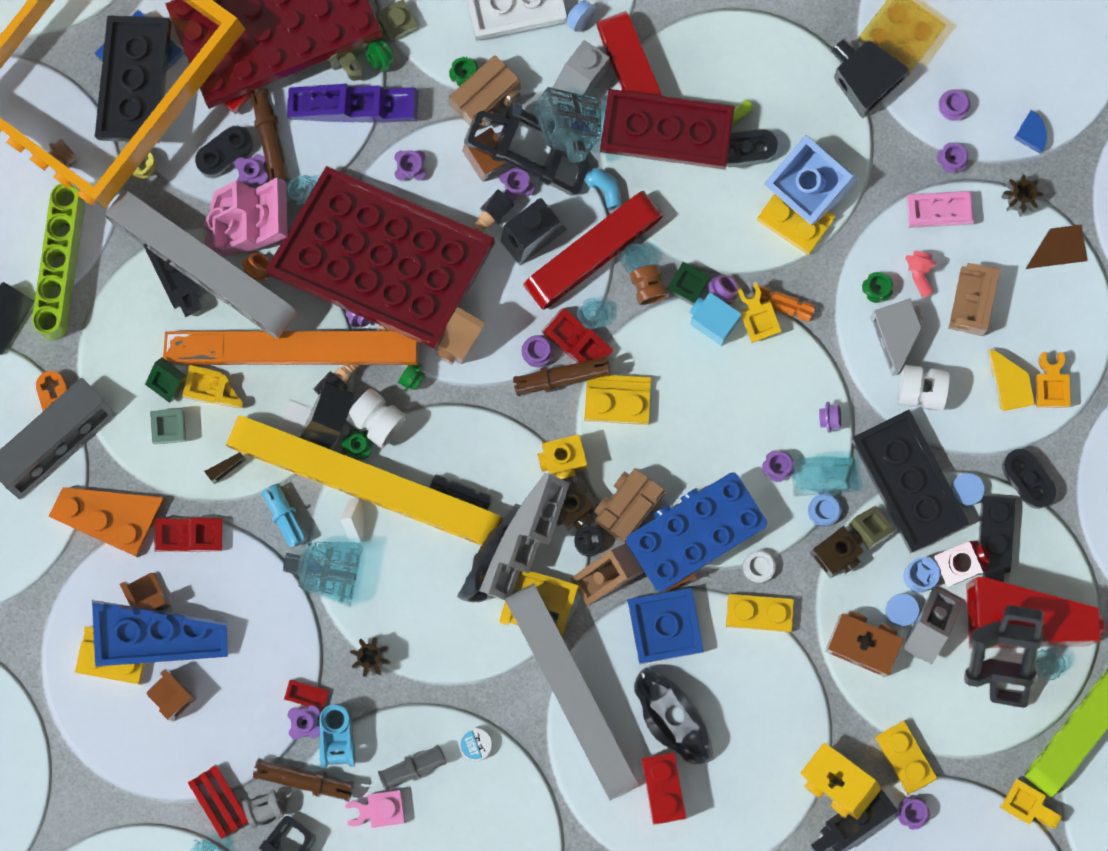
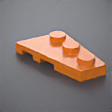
M62 487L48 517L138 557L166 499L162 497Z

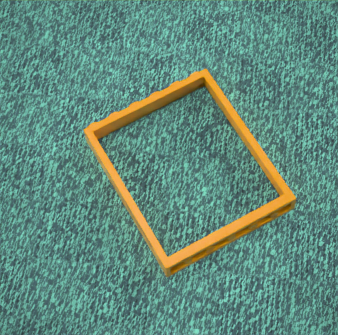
M27 0L0 35V69L55 0ZM184 0L219 25V27L94 187L1 117L0 133L3 132L9 137L6 142L18 152L22 153L24 149L30 152L32 156L29 160L45 171L48 167L54 170L56 173L53 178L69 189L72 184L80 190L77 196L86 203L93 206L97 202L106 209L245 31V28L237 17L213 0Z

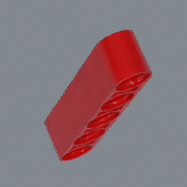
M624 11L597 21L596 25L608 57H610L609 60L623 91L662 96L628 13Z
M644 191L637 193L533 273L523 283V287L542 310H546L653 228L664 215Z

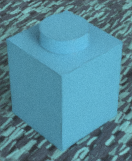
M709 293L705 300L699 297L689 312L693 315L690 325L721 346L738 324L741 317L740 312L712 293Z

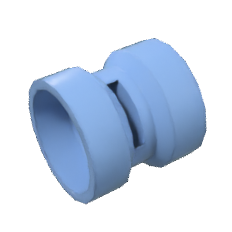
M919 557L905 568L903 574L904 582L911 591L917 593L926 592L939 581L940 568L934 560L927 557Z

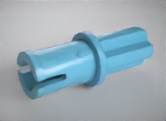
M274 484L269 486L271 490L269 492L267 489H264L261 494L273 514L271 520L273 523L278 524L288 546L296 547L302 544L306 537L294 515L296 510L290 507L281 489V485Z

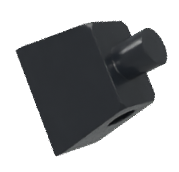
M843 39L831 51L842 63L836 69L834 79L862 118L906 79L909 72L907 66L869 40L855 50Z
M539 198L504 225L500 242L520 266L564 233L567 228L542 198Z

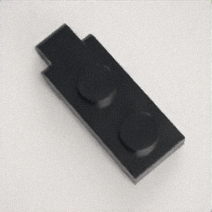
M146 243L143 244L174 309L181 307L185 317L202 310L203 307L198 298L203 296L199 285L169 263L172 261L169 259L164 261L149 250Z
M983 495L981 499L978 543L985 546L990 557V563H987L990 570L983 573L982 577L1004 582V573L1011 572L1016 498Z

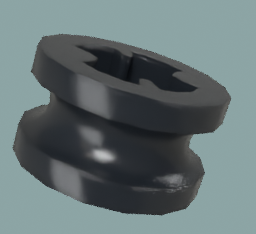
M585 526L579 529L574 538L577 552L586 557L598 554L603 546L601 532L592 526ZM590 533L592 538L597 537L598 544L594 543V549L588 550L586 545H580L579 540H584L582 535Z

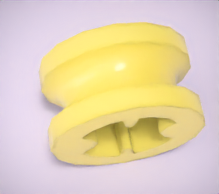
M151 152L146 156L149 158L145 162L147 167L143 170L138 167L132 174L134 177L146 179L154 174L157 163Z

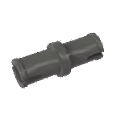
M436 745L412 757L411 754L405 756L404 761L378 771V775L384 789L388 791L390 788L410 779L416 781L421 778V774L445 765L447 762L440 746Z

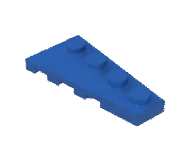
M92 600L95 667L228 657L227 625L224 621Z

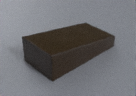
M239 452L204 472L215 484L246 461V459Z

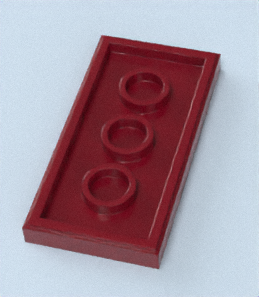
M609 89L600 153L726 170L735 106Z

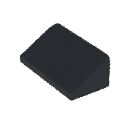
M2 282L0 285V355L4 353L35 302L5 282Z

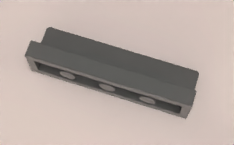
M80 378L0 449V482L20 500L116 413L84 378Z

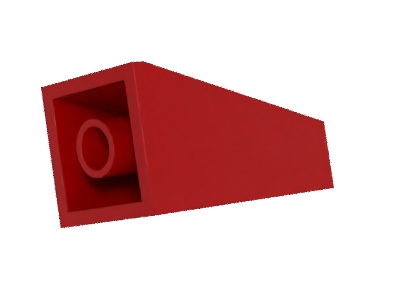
M976 577L966 583L969 649H972L970 644L972 631L992 622L1000 621L1004 609L1008 605L1044 612L1042 626L1044 637L1041 647H1087L1100 642V636H1104L1105 621L1103 616H1099L1098 607L987 577ZM1020 620L1008 621V623L1023 625L1034 628L1036 627V625L1031 622H1025ZM997 643L996 646H993V647H991V648H1022V647H1016V646H1011V645H1005V644H999V643Z

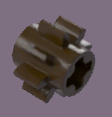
M1025 174L1021 176L1017 183L1010 179L1006 185L1011 191H1004L1001 195V198L1008 199L1009 205L1006 210H1016L1020 217L1023 216L1027 208L1035 212L1038 205L1034 200H1040L1043 197L1042 192H1037L1036 185L1038 180L1033 182L1026 180ZM1023 192L1027 194V197H1023L1022 199L1018 198L1017 194H1021Z
M377 637L372 639L371 644H366L365 641L359 639L360 649L358 651H350L351 654L357 656V662L353 663L352 668L358 669L362 666L364 668L363 677L365 678L368 677L370 671H375L381 676L380 667L383 664H391L383 655L389 650V647L383 646L379 649L377 647ZM369 649L373 653L378 652L379 654L375 657L376 663L374 665L368 662L363 663L362 661L366 658L365 652Z

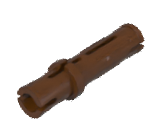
M268 89L256 90L250 93L256 118L253 122L255 129H258L270 181L278 177L289 182L290 176L286 167L277 127L279 119L274 114L270 91Z
M603 356L552 369L542 367L539 372L513 376V383H516L514 389L517 396L545 390L546 393L552 392L555 387L611 376V369L608 368L610 363L608 357Z
M262 758L257 759L254 767L257 771L253 772L254 779H262L310 791L316 797H320L322 794L342 799L346 802L350 801L352 796L351 789L354 788V781L327 776L324 771L319 770L318 773L263 760Z

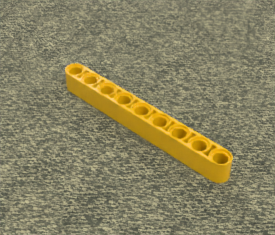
M241 415L237 416L226 442V446L235 451L478 545H482L489 532L498 527L503 520V517Z

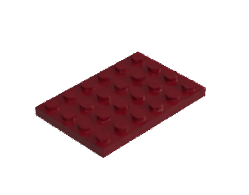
M172 0L165 3L190 64L218 29L219 25L184 0ZM213 0L237 17L244 26L245 31L199 89L208 109H211L325 61L337 53L339 55L383 35L368 0Z
M326 166L287 232L288 237L283 239L269 263L266 273L274 279L437 350L444 338L446 325L457 307H461L495 245V239Z

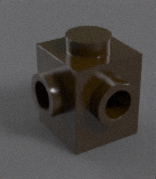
M569 476L564 480L569 482L570 485L556 525L558 527L564 525L567 530L575 526L578 530L592 519L590 514L594 511V506Z
M842 526L813 548L810 554L827 576L831 578L840 570L847 574L861 563L857 557L864 552L860 547L863 545V542L853 529L848 531L845 526Z

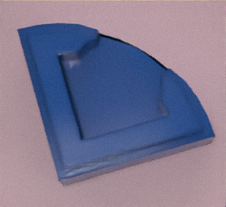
M1030 110L1013 139L1041 154L1046 145L1047 131L1039 115Z

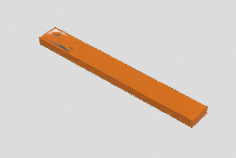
M165 331L163 358L172 365H417L418 342L395 331H284L278 339L265 331Z

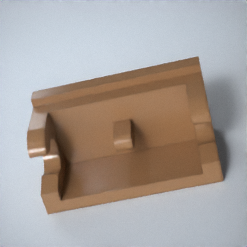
M968 263L967 267H961L948 329L983 336L986 333L991 317L1000 268Z

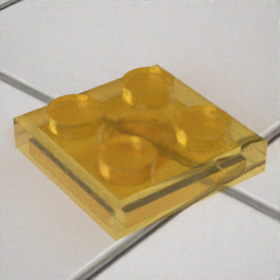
M886 0L860 34L857 41L861 44L868 40L875 43L907 66L909 69L907 76H909L945 29L946 24L912 0Z

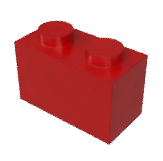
M675 753L642 758L641 763L652 825L686 819Z

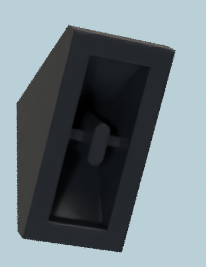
M325 381L299 438L331 449L342 433L355 394Z

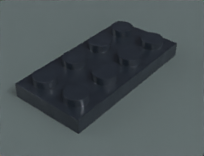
M107 15L94 136L97 140L129 142L164 98L172 21L169 18Z
M910 409L851 438L910 554L970 524Z

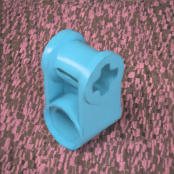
M342 705L327 706L320 714L319 720L321 768H327L328 765L348 764L349 767H355V742L351 713ZM333 710H339L344 715V723L339 729H333L328 724V715ZM331 751H344V754H331Z

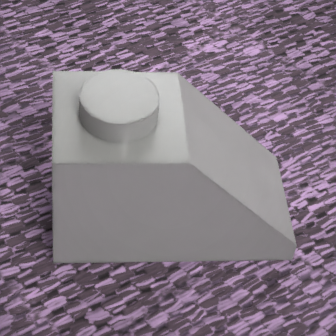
M583 40L565 63L547 100L558 108L560 105V110H562L561 104L572 106L575 113L572 100L571 102H567L570 100H558L557 97L552 96V93L556 94V90H559L557 94L569 97L568 93H570V97H572V93H577L578 99L581 97V100L585 101L587 99L585 97L591 94L608 72L610 57L586 40ZM564 105L563 110L569 112V108Z
M911 298L876 309L870 317L891 376L897 375L903 367L921 330L920 325L923 324L921 311L918 306L913 307Z
M934 586L922 606L918 618L909 631L903 649L914 657L932 664L950 636L963 601Z

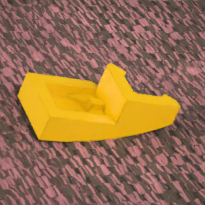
M988 349L991 373L996 380L1000 409L1007 411L1034 405L1029 373L994 349Z
M193 365L188 366L182 392L183 398L227 407L242 408L243 402L232 389L225 374L222 375L219 371Z

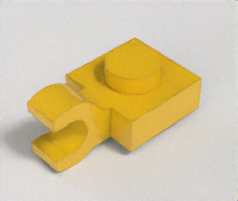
M1015 779L999 807L1027 825H1030L1032 820L1036 818L1049 828L1056 829L1062 818L1042 805L1046 798L1044 794L1018 779Z

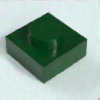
M682 262L667 287V291L693 306L710 281V276Z
M161 357L154 363L145 385L171 403L177 398L187 375Z

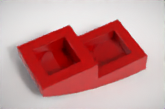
M561 308L541 331L577 363L603 356L608 357L613 351L594 331L587 329L565 308Z
M222 518L155 519L154 552L222 551Z

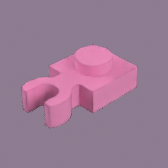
M401 790L367 795L368 805H363L358 801H350L345 804L346 808L355 807L360 812L358 819L347 821L349 826H359L366 819L371 820V828L405 823Z

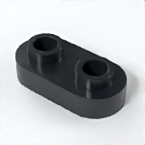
M242 126L227 128L198 150L195 157L198 170L208 178H217L234 166L237 158H245L251 153L253 139L249 131ZM232 138H241V142L239 144H231ZM208 156H216L214 163L208 164L205 162Z
M765 129L731 133L729 148H733L736 154L728 156L726 167L752 165L770 161L775 156L778 148L776 136ZM757 144H764L767 150L759 152L755 146Z
M1024 449L1011 451L1002 462V471L1005 477L1029 507L1042 509L1050 505L1056 497V487L1053 481L1029 451ZM1014 462H1020L1023 465L1022 472H1016L1013 469ZM1033 488L1042 490V498L1038 499L1033 496Z

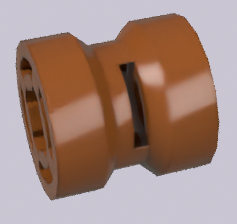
M647 265L629 274L632 284L637 287L636 298L638 305L656 303L669 296L666 286L662 284L660 279L662 276L660 265Z

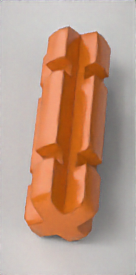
M759 285L761 291L760 303L770 300L773 310L792 317L793 314L798 315V319L806 322L812 319L815 311L814 304L806 301L800 303L798 302L799 299L778 291L773 293L770 292V288Z

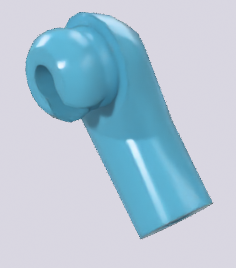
M594 168L586 174L585 181L589 187H598L605 192L608 210L618 209L622 205L619 183L615 177L603 168Z

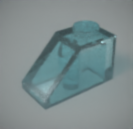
M821 456L794 459L792 461L794 497L858 491L855 458Z

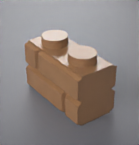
M494 55L449 96V102L451 107L470 125L474 115L480 111L498 115L496 111L504 104L509 107L511 102L516 101L520 96L521 82ZM481 120L478 128L481 125L486 128L492 122Z
M635 468L630 474L626 471L623 472L613 486L617 489V492L611 499L604 497L594 511L598 515L595 523L622 544L626 543V538L629 534L642 526L666 492Z

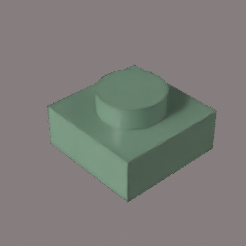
M182 408L150 411L152 443L154 445L186 442L185 414Z

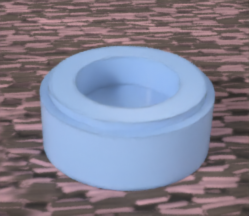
M587 0L580 1L570 11L567 17V25L575 32L583 30L592 20L596 8Z
M961 474L951 484V489L961 506H973L984 495V484L975 474Z
M830 494L815 496L808 506L810 520L820 527L833 525L841 514L839 501Z
M897 594L887 602L885 614L893 625L906 627L918 618L919 605L912 596Z

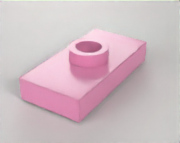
M971 191L908 194L906 197L909 228L972 225L974 222Z

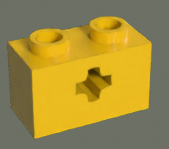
M825 742L800 772L806 781L804 787L819 799L822 795H825L833 801L830 807L844 818L850 814L858 820L882 789L874 778ZM838 780L840 782L844 781L845 784L841 788L837 785L834 786L832 783Z

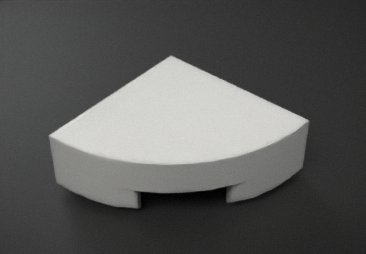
M360 498L349 499L340 520L351 544H358L362 542L364 534V513Z

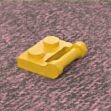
M520 571L512 594L534 583L547 610L559 614L555 625L563 638L578 585L530 571V573ZM505 601L499 623L509 626V623L518 625Z

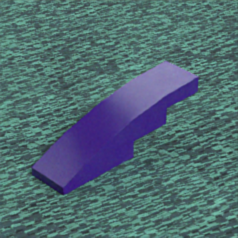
M346 83L288 87L287 118L292 120L351 123L417 121L419 91L415 87L384 89L380 85L350 87Z

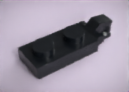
M881 789L858 820L850 814L844 818L838 813L826 821V826L820 830L823 836L810 844L812 851H849L899 816V811Z

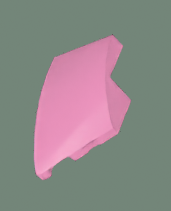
M277 177L254 189L235 180L215 191L210 205V212L203 226L207 230L203 244L221 257L259 249L288 237L286 181Z

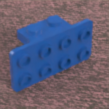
M731 472L701 491H698L697 488L689 491L680 498L682 503L673 508L670 505L663 507L653 514L654 520L627 536L626 543L656 591H665L766 528V518L736 473Z

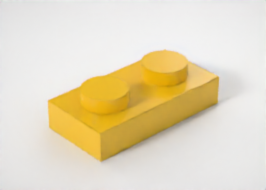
M728 594L726 627L791 633L794 599Z
M901 721L874 737L907 795L937 779L905 721Z

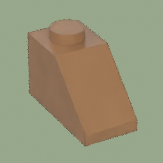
M457 307L446 325L444 338L437 349V356L451 365L455 361L461 364L486 323Z
M627 543L608 551L574 575L571 580L575 585H578V592L588 606L629 583L644 571Z

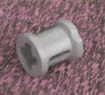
M274 789L269 791V795L251 802L248 799L242 802L247 820L252 829L257 828L258 823L274 817L279 819L284 817L280 800Z

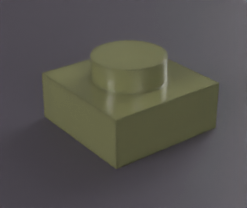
M400 0L376 12L377 19L391 43L418 30V25L404 0Z
M876 506L856 516L848 524L858 534L868 549L889 538L895 531L894 527Z

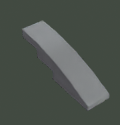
M549 473L543 474L509 524L491 560L480 588L481 592L505 600L504 598L512 595L520 571L530 573L539 543L550 544L570 485L569 482Z

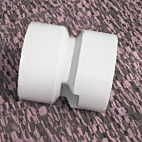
M904 364L899 379L897 405L916 407L921 403L924 409L943 412L948 395L950 372L933 368L928 372H924L921 366ZM924 385L929 386L928 392H923Z
M370 388L353 405L346 421L361 432L368 430L367 438L380 448H384L402 428L407 415L394 405L386 407V401L383 396Z

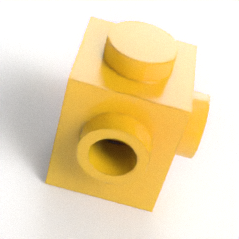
M579 434L542 443L543 452L537 454L541 471H548L549 474L562 480L567 479L569 476L574 479L576 478L575 473L587 470V462Z

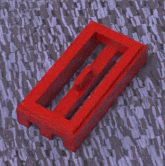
M217 765L187 782L221 839L249 823L243 807ZM213 775L240 818L236 823L209 779ZM203 782L229 825L228 828L224 829L200 789V783Z

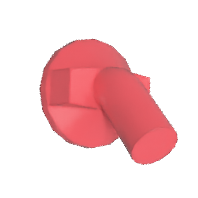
M914 251L913 256L907 255L905 259L909 264L908 270L912 271V278L921 296L925 297L933 293L925 273H929L931 269L935 268L937 262L931 260V254Z

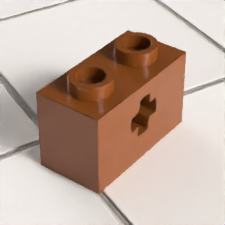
M849 611L848 615L842 613L838 617L825 652L880 676H889L904 639L896 636L898 631L892 627L879 624L877 628L866 623L868 618L853 611ZM868 635L870 636L868 642H872L873 646L862 650L860 648L861 643L857 642V639Z

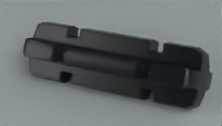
M438 474L433 477L430 484L431 489L485 510L489 509L492 502L490 494L482 491L477 493L476 489L453 480L449 482L446 477Z

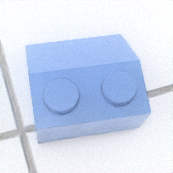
M805 135L764 184L810 225H813L843 199L859 178L815 140Z

